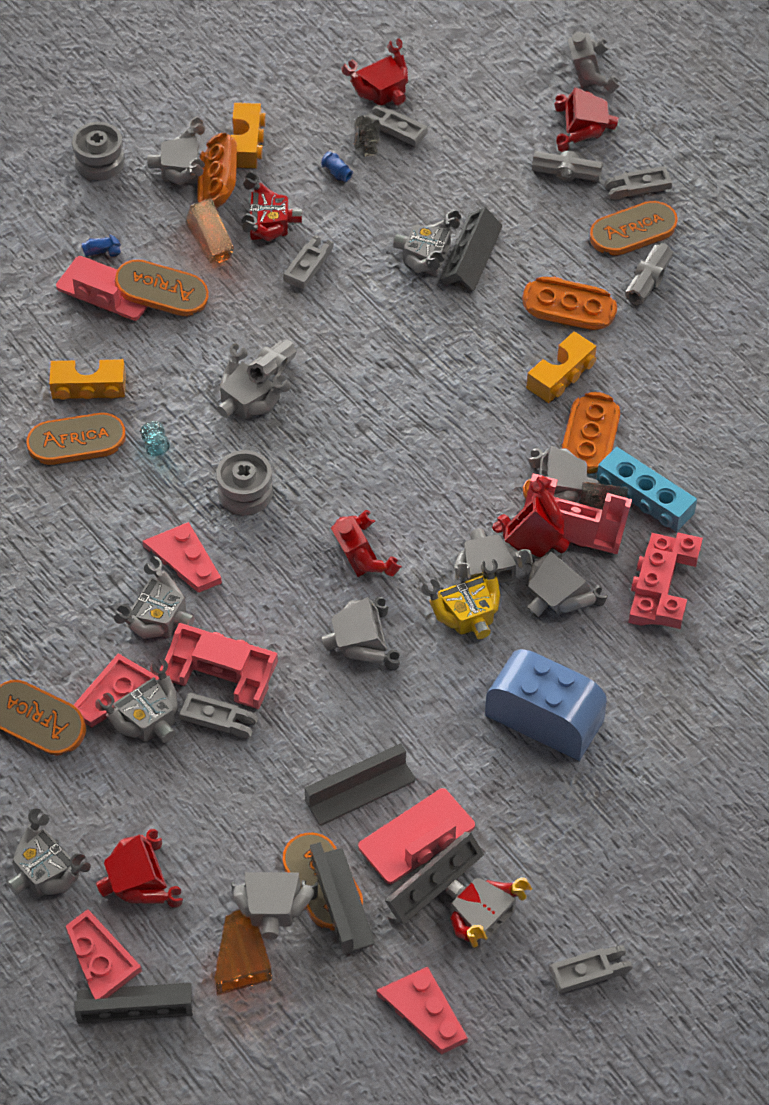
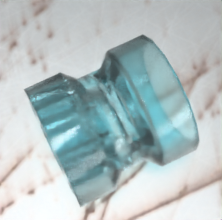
M152 421L141 427L140 435L145 442L144 447L148 455H162L169 449L170 443L161 422Z

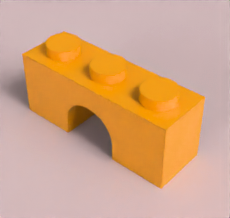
M234 103L232 118L233 135L231 136L237 142L236 168H257L258 159H262L263 147L259 144L264 143V129H261V126L265 127L266 113L261 112V103Z
M575 331L572 332L558 346L557 361L562 364L553 365L542 359L527 373L526 388L547 403H550L555 397H560L567 386L575 383L586 369L593 367L596 362V345Z
M124 359L99 360L98 370L91 375L79 374L76 369L75 360L51 361L49 385L52 399L125 397L126 372Z

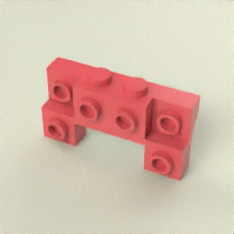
M533 473L524 507L535 496L541 497L540 493L537 494L531 490V484L536 481L539 487L542 488V484L539 482V477L542 475ZM547 477L550 482L547 492H551L554 497L558 480ZM607 493L603 510L554 497L564 518L563 537L581 547L587 546L618 554L632 499Z
M651 533L645 557H639L637 571H640L639 577L634 576L631 591L635 592L630 611L629 623L640 626L655 624L677 629L681 628L687 599L671 596L668 593L676 563L696 567L703 538L683 533H677L676 538Z
M179 623L165 657L168 664L165 673L166 676H170L173 683L183 686L186 685L193 670L238 683L233 693L234 702L259 709L269 689L268 682L278 663V654L250 645L243 640H234L224 637L217 632L211 633Z

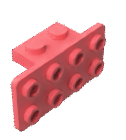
M83 256L76 257L56 283V289L62 293L131 320H138L148 307L128 301L120 295L119 289L115 286L116 269Z
M441 788L361 840L358 844V849L385 882L393 884L443 851L464 832L474 830L475 822L446 789Z

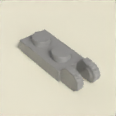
M378 105L372 109L373 114L368 113L364 117L369 127L378 128L415 147L428 134L427 126L396 111L388 110Z
M663 166L611 177L605 181V187L607 190H611L609 191V197L614 201L624 199L626 196L672 189V181L666 167Z
M314 235L285 271L283 281L305 289L330 255L334 242L327 240L322 248L318 249L321 237Z
M188 693L179 714L180 720L226 733L231 732L237 737L246 739L251 737L253 731L248 726L236 723V718L242 723L255 725L258 720L256 714L240 709L239 706L193 693Z
M619 945L605 950L601 948L549 965V971L558 993L562 994L610 979L613 976L617 977L632 970L633 966L629 960L612 965L609 964V961L625 955L626 950L624 946Z

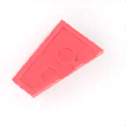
M189 522L143 540V547L156 554L164 565L168 564L177 572V575L198 593L222 583L220 574Z
M118 653L75 702L74 706L82 713L85 724L94 727L107 718V712L100 711L95 706V702L98 699L101 700L103 705L107 706V700L103 697L104 693H110L114 697L115 703L153 677L156 680L159 677Z
M88 909L66 925L68 936L94 999L108 998L142 971L137 961Z
M428 966L377 989V996L383 1001L388 1002L402 1019L405 1018L412 1024L416 1031L440 1054L467 1043L468 1037Z

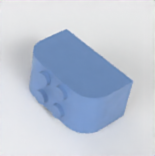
M520 649L512 653L487 692L485 716L580 761L604 722L607 698L600 686L588 677L535 652Z

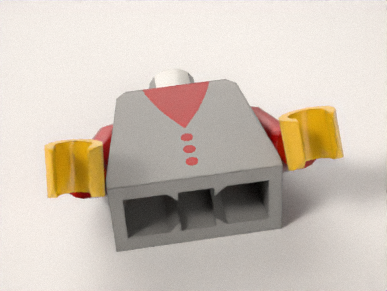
M475 878L467 887L458 880L452 882L447 887L446 893L454 899L451 904L450 920L456 937L470 942L474 948L477 946L481 948L515 912L516 898L514 897L518 896L521 901L527 898L524 891L532 890L527 879L519 878L514 883H504Z

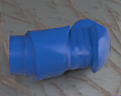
M327 152L322 157L321 166L328 168L337 180L344 182L350 180L353 171L339 158L338 154Z
M111 234L107 238H90L88 241L81 243L85 257L109 252V256L115 257L121 252L119 240Z

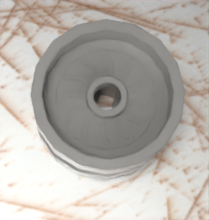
M93 122L78 128L74 133L72 147L75 166L83 177L91 180H105L119 174L124 167L125 157L121 133L114 125L106 122Z
M242 450L226 455L219 462L216 470L219 501L223 507L239 515H251L264 510L273 496L271 465L267 459L257 452Z

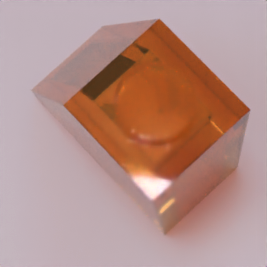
M210 198L190 205L185 223L209 263L215 261L222 263L230 259L234 246L213 199Z
M240 909L225 916L214 977L217 995L272 980V969L259 926H253L251 919L243 916Z

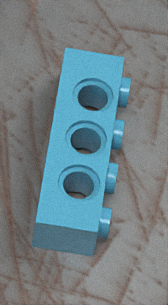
M616 447L598 464L597 480L604 487L612 489L621 497L632 499L631 503L639 507L642 512L650 514L659 520L665 527H669L677 532L695 514L697 498L622 449Z

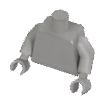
M576 32L568 39L581 88L595 84L600 87L604 86L609 93H613L620 87L618 84L619 80L615 76H611L606 80V77L600 74L595 53L601 55L609 49L604 45L607 43V40L601 38L595 42L590 38L589 33Z
M199 117L192 118L189 123L190 128L179 137L163 141L161 143V154L147 156L148 169L161 168L162 180L173 182L177 185L185 183L198 184V176L203 174L202 168L205 166L204 162L199 158L198 137L195 135H201L205 132L203 121Z
M237 343L232 344L230 353L233 358L227 363L219 387L222 403L217 407L218 412L224 418L229 417L235 412L243 419L269 413L281 397V391L287 392L290 390V382L285 380V377L281 374L274 377L273 383L268 379L257 384L251 382L246 373L248 365L245 362L239 363V360L246 358L248 354L247 349L242 347L241 352L237 354L239 345Z
M550 446L545 453H542L538 448H534L531 451V457L529 458L530 466L532 468L540 467V475L558 480L554 497L577 502L584 492L590 494L596 492L598 480L587 477V463L577 458L568 449H558Z
M477 528L470 532L471 540L464 543V550L458 553L453 569L455 580H459V577H466L468 581L482 575L486 579L487 575L481 571V564L485 561L486 569L492 571V559H495L498 563V568L494 572V576L498 578V583L515 580L516 564H518L519 568H522L524 563L533 564L530 550L523 549L518 551L507 542H503L499 535L486 537L484 530Z

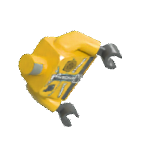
M492 559V571L486 569L485 561L481 564V571L487 575L486 579L482 575L440 591V584L436 579L430 580L433 591L428 589L426 583L422 585L421 591L424 595L430 596L429 603L439 622L454 628L458 634L463 635L473 631L477 639H484L489 636L491 631L488 625L493 623L494 614L498 611L500 602L498 578L494 576V572L498 568V563L495 559Z

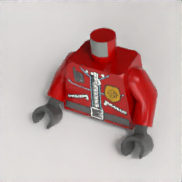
M249 171L247 173L243 186L247 190L253 188L254 191H251L250 214H245L241 222L243 223V231L250 232L251 240L264 239L271 241L288 234V223H302V209H289L287 196L271 191L262 183L258 184L259 177L255 172Z

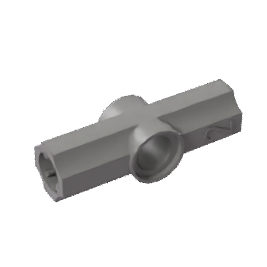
M535 151L532 163L533 171L555 174L559 180L564 182L572 181L574 178L600 182L603 162L580 159L572 151H565L560 155Z
M663 243L655 245L646 260L640 261L635 271L634 279L625 292V297L631 304H643L652 289L660 285L664 270L673 257V251L670 250L668 245Z
M286 339L283 342L279 341L272 348L265 346L257 359L248 365L246 373L249 376V380L257 384L266 381L272 375L281 374L286 364L295 358L297 350L294 347V343Z

